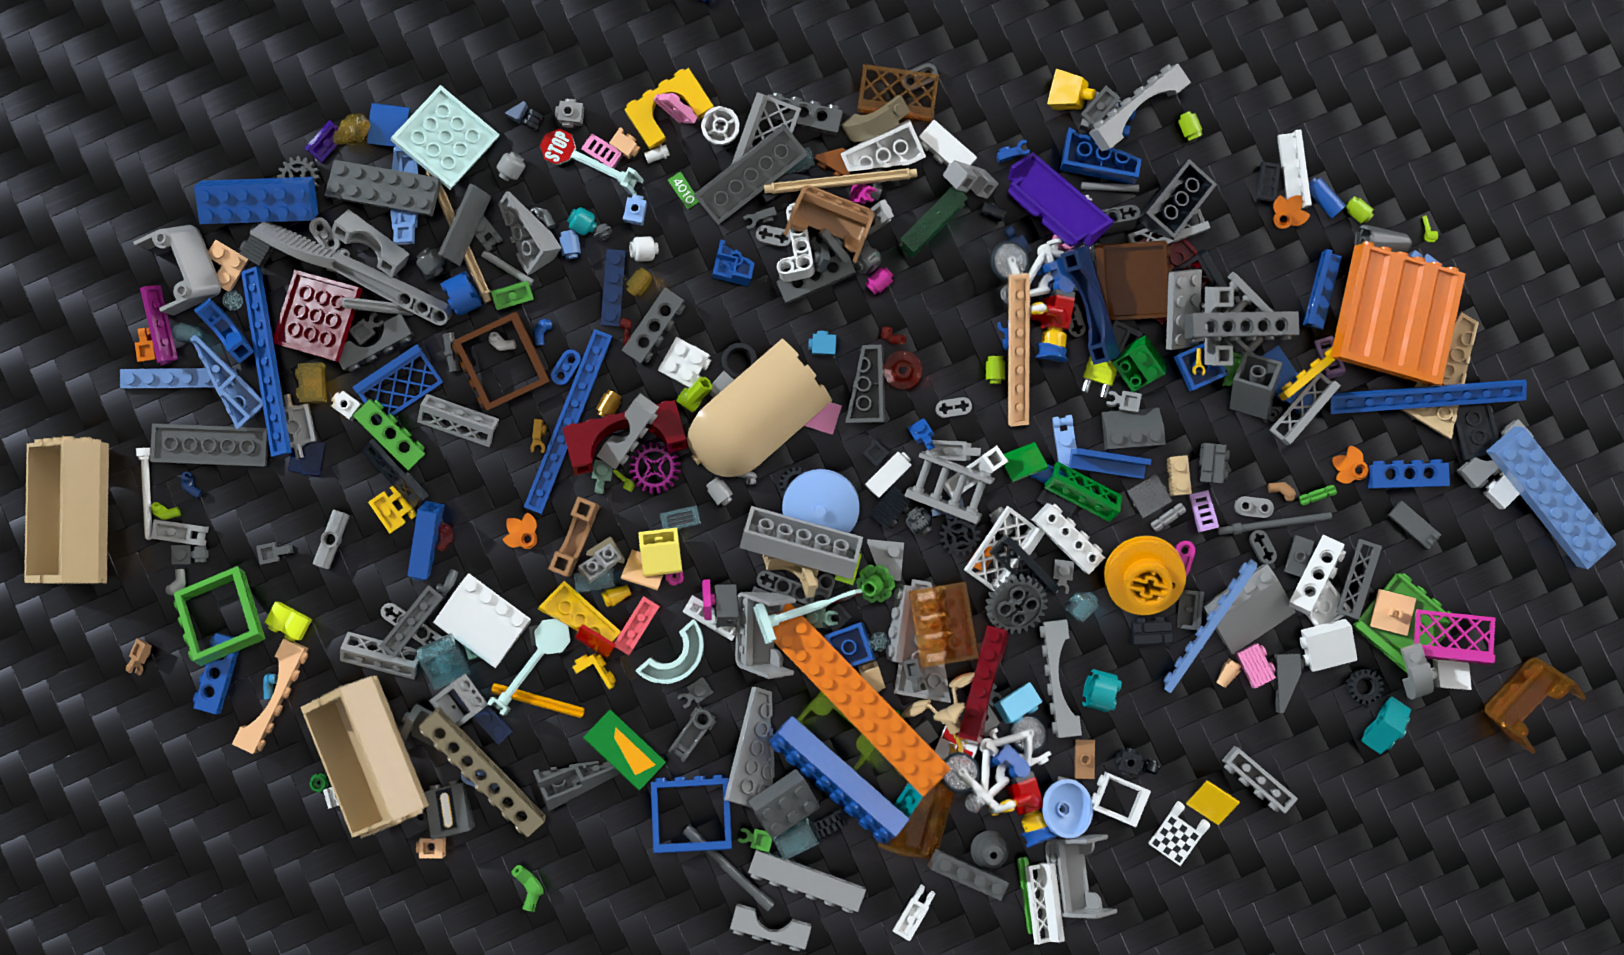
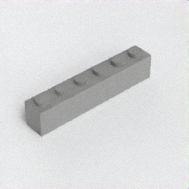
M757 849L748 871L754 879L762 880L764 878L770 880L769 884L777 887H780V885L787 886L788 891L797 894L799 891L806 893V897L813 900L817 898L823 899L825 904L835 907V904L842 906V910L849 913L859 911L866 891L863 886Z

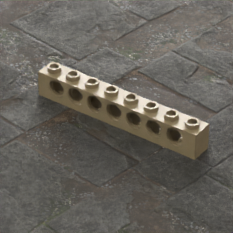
M437 707L421 722L419 728L422 735L430 738L434 742L435 748L440 752H444L448 756L449 762L454 766L457 765L462 770V775L466 779H470L475 784V788L480 793H484L494 807H498L502 811L505 819L511 820L515 824V828L520 834H525L528 837L545 822L546 815L440 707ZM436 729H443L446 734L439 735ZM450 743H457L459 745V748H452L450 746ZM465 756L471 757L472 760H473V762H471V763L466 762V761L464 760V757H465ZM477 771H485L486 776H480ZM491 784H497L500 789H492ZM504 798H511L513 803H506ZM523 811L527 816L520 817L517 812Z

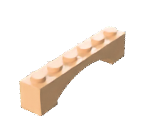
M288 639L282 640L275 655L279 662V673L273 696L265 710L255 721L248 726H240L232 743L233 745L251 754L258 753V751L263 749L266 743L264 738L266 734H270L274 727L272 722L275 716L278 717L282 711L283 706H281L283 699H287L291 692L289 687L292 681L295 682L299 676V666L304 664L308 657V653H306L307 647Z

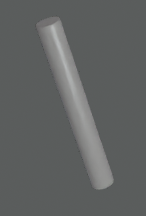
M1082 182L1081 190L1139 192V184Z
M484 250L481 255L483 258L522 282L528 280L529 285H532L534 281L532 278Z

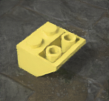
M677 528L639 532L644 577L682 572Z

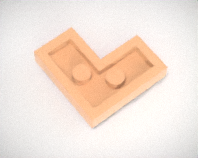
M215 240L208 253L213 261L222 265L217 273L221 288L231 292L241 276V271H244L250 260Z

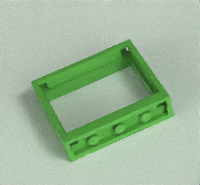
M236 566L174 592L175 600L173 603L180 614L178 620L181 627L184 628L185 634H183L186 644L189 645L190 651H188L192 662L194 661L198 665L203 666L265 640L246 574L240 567ZM235 581L249 632L200 652L186 600Z

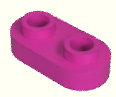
M1181 541L1176 545L1175 549L1181 556L1187 576L1195 555V547L1189 541ZM1183 547H1186L1188 550L1186 554L1181 552Z

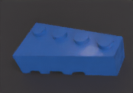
M1069 128L1066 134L1060 171L1135 184L1139 177L1142 159L1114 148L1101 151L1090 136L1082 135Z

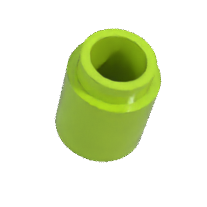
M1191 111L1180 115L1181 119L1178 120L1184 137H1187L1188 141L1203 135L1201 132L1203 129L1196 113L1191 114Z
M1355 196L1344 207L1348 210L1347 213L1360 224L1363 222L1367 223L1374 215L1372 213L1374 209L1361 198Z
M989 356L988 361H986V380H990V384H1001V380H1005V361H1003V356Z

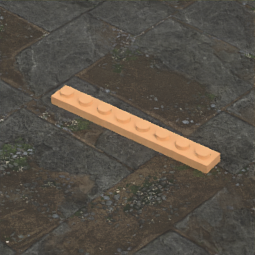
M1028 273L1009 275L1008 425L1010 426L1029 425L1030 274Z

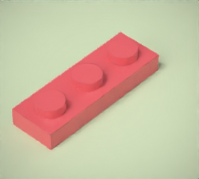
M643 596L614 642L616 644L615 647L630 655L660 606Z

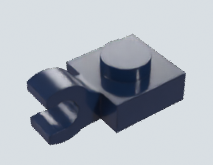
M1012 226L1004 229V233L1009 241L1019 243L1026 250L1027 254L1032 251L1024 236L1017 237ZM1006 245L1010 254L1016 258V261L1024 256L1016 246Z

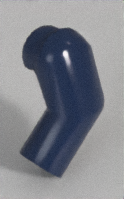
M183 472L180 477L182 490L198 499L202 494V490L194 486L193 477L190 472Z

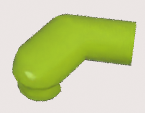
M158 502L151 505L152 513L161 520L181 515L178 507L167 509Z

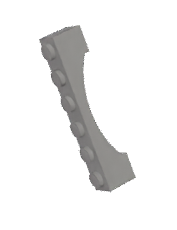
M1168 64L1160 70L1161 74L1159 76L1151 77L1145 87L1141 86L1133 92L1135 95L1132 98L1124 99L1120 103L1121 107L1112 109L1106 114L1108 117L1105 120L1101 119L1093 125L1094 129L1089 134L1101 151L1111 149L1124 138L1122 132L1125 124L1141 103L1156 94L1166 93L1168 96L1177 94L1191 83L1179 64L1173 66Z
M1067 619L1042 622V626L1039 628L1040 636L1044 638L1045 645L1042 646L1043 657H1047V665H1044L1045 675L1049 676L1050 684H1047L1048 695L1052 696V703H1049L1050 714H1054L1055 722H1052L1053 734H1056L1058 738L1082 735L1079 715H1074L1068 707L1059 681L1060 653L1065 640L1069 639Z

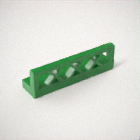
M1058 461L1055 463L1053 475L1045 483V489L1108 522L1120 513L1122 495ZM1059 471L1064 472L1067 477L1060 475ZM1075 479L1081 481L1083 486L1079 485ZM1092 488L1096 489L1100 495L1094 493ZM1108 496L1115 499V503L1111 502Z

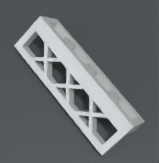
M1295 130L1293 133L1277 136L1285 196L1287 200L1291 196L1301 195L1303 201L1301 209H1307L1311 206V197L1301 130Z
M1039 863L1025 866L1034 944L1065 941L1056 864ZM1035 869H1037L1038 871V877L1036 880L1033 878L1032 871ZM1037 888L1040 890L1039 899L1035 896ZM1039 908L1042 909L1043 913L1041 919L1038 918L1037 913ZM1042 927L1045 929V938H1040Z

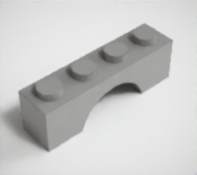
M349 209L334 221L331 234L345 244L362 243L372 248L378 257L377 267L391 278L406 265L409 257L408 252L393 243L388 237L384 236Z
M1205 287V313H1229L1230 309L1234 306V287ZM1223 323V329H1224V331H1225V330H1226V326H1225V324ZM1205 324V329L1208 332V325ZM1205 338V365H1233V345L1228 341V338H1222V341H1210V338Z
M639 394L624 414L630 425L629 435L624 437L612 435L606 441L597 457L614 469L620 464L623 466L630 457L627 455L628 452H633L638 446L637 439L639 437L642 439L648 431L646 428L648 423L651 425L658 415L655 413L659 407L642 394Z
M1519 419L1513 420L1498 434L1501 439L1514 426L1526 427ZM1471 458L1456 472L1471 488H1482L1488 483L1489 480L1487 478L1492 474H1498L1501 470L1493 460L1483 461L1478 458Z
M737 904L730 929L734 930L733 933L744 936L747 933L752 935L753 939L763 941L764 938L771 940L770 943L782 946L783 943L790 945L789 948L792 950L800 951L806 948L811 924L792 919L787 926L781 929H769L760 923L755 908Z

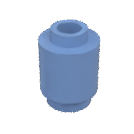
M574 230L561 232L559 239L562 256H566V259L578 258V254H581L579 236L576 235Z

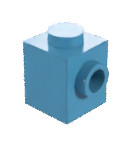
M817 331V334H813V339L809 338L808 350H812V355L835 356L836 335H828V331Z

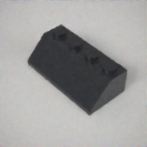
M1188 159L1178 166L1137 220L1150 232L1175 239L1217 184Z

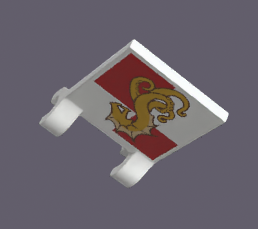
M945 725L934 752L942 759L955 752L966 753L974 758L979 745L962 742L958 738L959 732L950 734ZM956 756L949 760V762L964 768L969 773L972 764L969 759Z

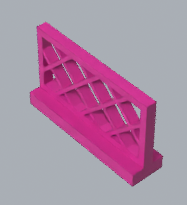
M1416 610L1414 644L1419 643V636L1424 632L1432 640L1428 645H1422L1426 659L1483 665L1495 663V655H1493L1494 617ZM1421 615H1428L1433 621L1426 628L1420 622ZM1442 617H1447L1452 622V625L1446 630L1438 622ZM1462 619H1467L1472 625L1465 632L1457 624ZM1481 621L1490 622L1489 631L1485 634L1477 626ZM1434 624L1442 631L1436 638L1428 631ZM1453 626L1462 634L1455 641L1447 633ZM1473 628L1481 635L1475 642L1467 635ZM1442 635H1445L1451 642L1447 647H1442L1437 642ZM1463 636L1471 644L1467 649H1461L1456 643ZM1484 639L1488 643V652L1481 651L1476 644Z

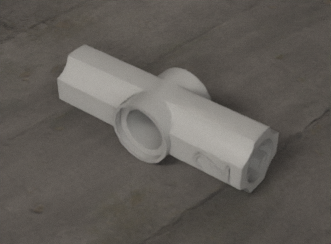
M333 510L326 530L321 536V543L313 564L330 569L336 550L342 542L341 537L350 515ZM330 534L335 536V542L332 545L327 542Z

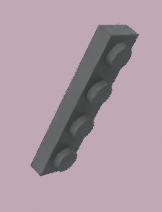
M428 585L379 646L396 658L444 597Z

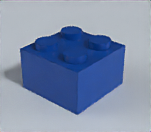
M1205 343L1173 357L1188 392L1228 375L1224 365H1205ZM1197 348L1202 349L1201 361L1202 366L1205 368L1204 375H1201V367L1196 369V375L1192 372V368L1196 365Z
M861 622L824 635L832 647L853 668L876 660L864 624Z

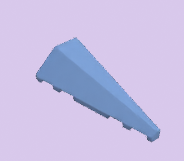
M194 335L190 340L194 344L235 428L238 430L263 409L262 397L197 335Z

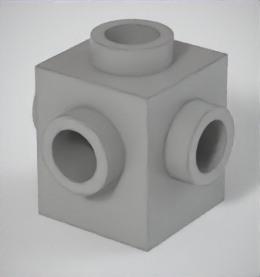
M565 99V101H560L559 106H556L555 117L558 118L559 123L563 127L573 128L574 125L582 126L585 107L583 103H576L574 99Z

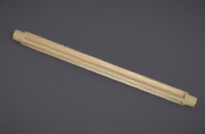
M906 168L771 183L764 185L765 194L801 191L803 186L806 185L822 189L909 180L910 178L917 177V169Z
M426 170L425 174L427 176L434 177ZM441 183L437 199L451 227L456 215ZM469 246L464 260L474 279L480 297L483 298L484 303L492 301L491 292Z

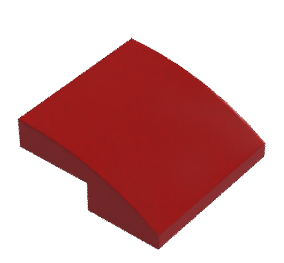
M584 624L581 625L575 637L576 640L607 659L616 645Z

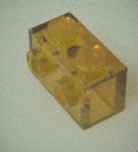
M321 362L298 364L295 376L296 380H299V388H296V396L299 402L304 404L327 402L325 364Z

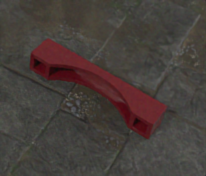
M987 625L958 735L962 742L981 746L992 687L1009 638V634L1005 629Z

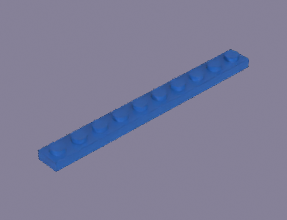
M256 266L241 271L271 457H279L291 453L262 270L261 267Z
M596 329L592 333L524 507L543 514L568 451L562 427L572 423H579L613 336Z
M1526 380L1334 393L1329 399L1330 414L1526 400L1527 382Z

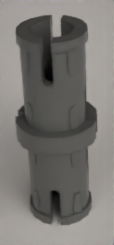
M454 333L442 334L445 347L444 356L447 357L449 372L461 371L459 358L452 348V345H454L453 341L455 340Z

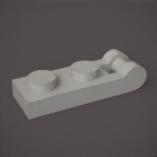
M154 520L151 539L206 546L205 535L208 533L209 527ZM193 531L198 532L197 539H192Z

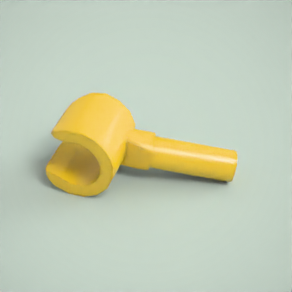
M1197 348L1196 365L1192 368V372L1195 375L1198 367L1202 369L1201 375L1205 374V368L1202 366L1201 348Z

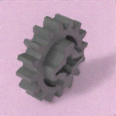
M297 156L296 161L290 157V163L284 161L285 167L278 169L282 172V175H277V178H287L288 172L289 178L296 177L294 172L301 177H309L311 174V177H314L315 187H319L316 183V180L320 179V176L316 175L319 169L313 168L315 164L313 162L309 163V159L306 157L303 161L300 156Z

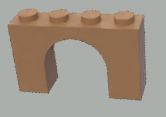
M580 497L577 498L571 512L573 519L562 547L559 551L555 552L549 570L566 577H572L600 505Z

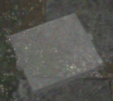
M1156 474L1127 491L1134 502L1133 506L1137 507L1143 518L1172 502L1165 490L1166 486L1162 485Z

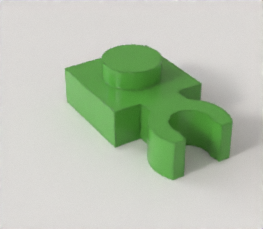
M746 828L741 829L742 832L747 833V838H739V842L747 843L749 841L752 842L750 848L765 852L770 851L772 839L766 831L755 828L754 834H752Z

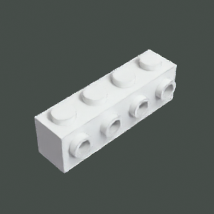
M1046 503L1031 520L1085 573L1090 574L1105 558L1101 554L1103 552L1102 549L1095 543L1092 545L1088 541L1089 537L1082 530L1079 532L1075 528L1076 524L1069 517L1065 519L1061 515L1063 511L1056 504L1052 506Z

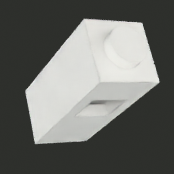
M897 452L865 486L879 498L911 466L909 463L911 459L904 452L901 454Z

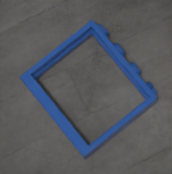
M714 775L713 779H705V776H695L694 780H686V777H675V781H667V778H656L655 782H651L654 854L732 850L730 802L724 800L725 841L660 844L657 788L723 785V798H725L729 778H725V775Z

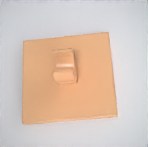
M632 550L621 579L658 590L663 575L644 577L641 552Z
M1378 589L1369 626L1407 636L1416 598Z

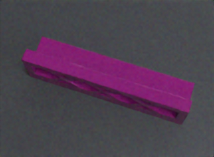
M161 285L144 286L140 288L157 363H160V366L167 365L178 360L168 315L159 309L165 306Z

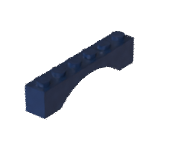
M1085 245L1062 253L1061 257L1065 271L1076 285L1085 307L1089 333L1088 348L1093 365L1109 362L1121 355L1089 247Z

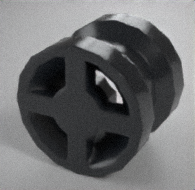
M528 108L526 111L527 115L525 118H522L521 123L538 131L539 124L545 117Z

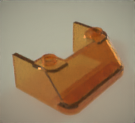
M1531 658L1486 704L1485 712L1512 740L1534 754L1536 751L1526 738L1528 728L1522 723L1524 719L1547 695L1553 699H1561L1570 691L1583 701L1586 697L1575 681L1543 660Z
M939 781L922 798L909 817L904 831L901 830L895 838L891 839V844L879 843L878 847L902 856L930 859L934 849H939L954 792L950 791L942 781Z

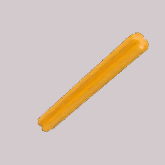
M495 683L492 686L491 693L500 696L502 692L505 693L508 687ZM518 689L511 697L517 701L582 718L585 709Z

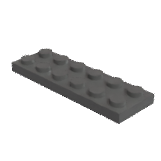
M783 124L697 191L694 196L719 225L764 190V185L773 183L805 158L808 153L788 127Z
M334 160L324 196L330 199L433 216L441 182L437 177Z
M152 424L150 462L267 467V428L241 427L237 430L235 427Z

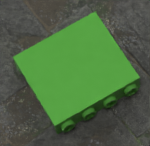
M1403 573L1402 575L1394 574L1382 590L1416 598L1408 635L1369 626L1376 597L1360 615L1359 620L1357 619L1353 623L1352 627L1408 674L1401 649L1414 644L1416 610L1445 611L1440 608L1442 605L1436 599L1427 597V592L1420 586H1414L1411 583L1412 579ZM1421 615L1420 622L1426 628L1433 621L1428 615ZM1442 617L1438 620L1445 630L1452 625V622L1447 617ZM1436 624L1428 629L1434 638L1442 633ZM1425 632L1419 636V643L1421 645H1428L1432 641ZM1442 635L1437 642L1440 643L1445 635Z

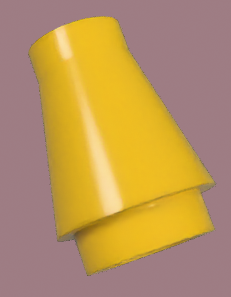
M626 584L620 587L605 589V592L601 593L607 607H614L630 596L631 592Z

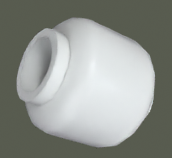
M635 237L633 242H630V256L634 257L635 261L638 262L652 261L655 254H658V243H654L652 237Z

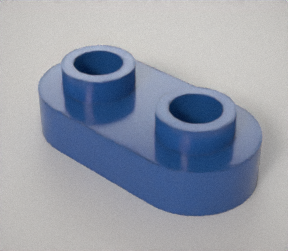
M567 350L562 354L551 372V379L554 383L565 385L570 381L581 363L580 354L575 350ZM569 357H575L574 363L568 362ZM561 372L565 374L563 379L558 378V374Z

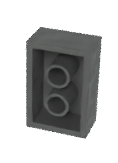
M797 769L748 801L761 825L772 840L821 807L807 782Z

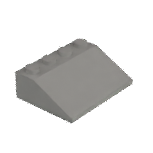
M1263 564L1255 570L1215 628V631L1232 655L1296 613L1293 608L1289 607L1290 600L1268 564ZM1225 589L1203 604L1202 611L1206 617L1211 610L1215 611L1217 609L1219 598L1222 594L1226 595L1230 589Z

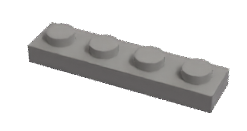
M896 585L894 606L891 611V627L888 632L889 642L886 648V660L902 663L913 586Z

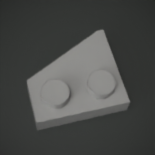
M867 539V544L875 564L887 567L889 570L888 575L894 576L895 581H901L904 543Z

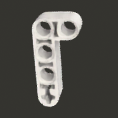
M795 203L790 204L786 209L788 221ZM792 227L790 229L794 256L783 258L777 263L779 276L785 282L809 278L815 272L808 228L800 234H796L795 232L797 231ZM801 247H806L805 250L799 251ZM809 264L807 268H802L803 265ZM790 268L788 272H783L784 269Z

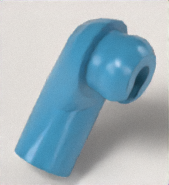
M268 673L264 676V699H271L273 696V684H276L278 680L276 674Z

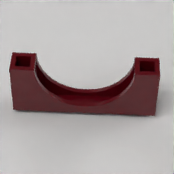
M675 400L663 401L657 404L659 408L655 414L658 416L651 425L648 423L646 428L662 440L668 453L687 449L686 437ZM626 411L562 427L574 476L593 472V456L600 442L613 432L630 428L629 422L624 415Z

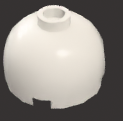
M718 106L711 108L705 113L701 128L704 137L710 143L719 146L730 144L739 133L738 117L731 109Z

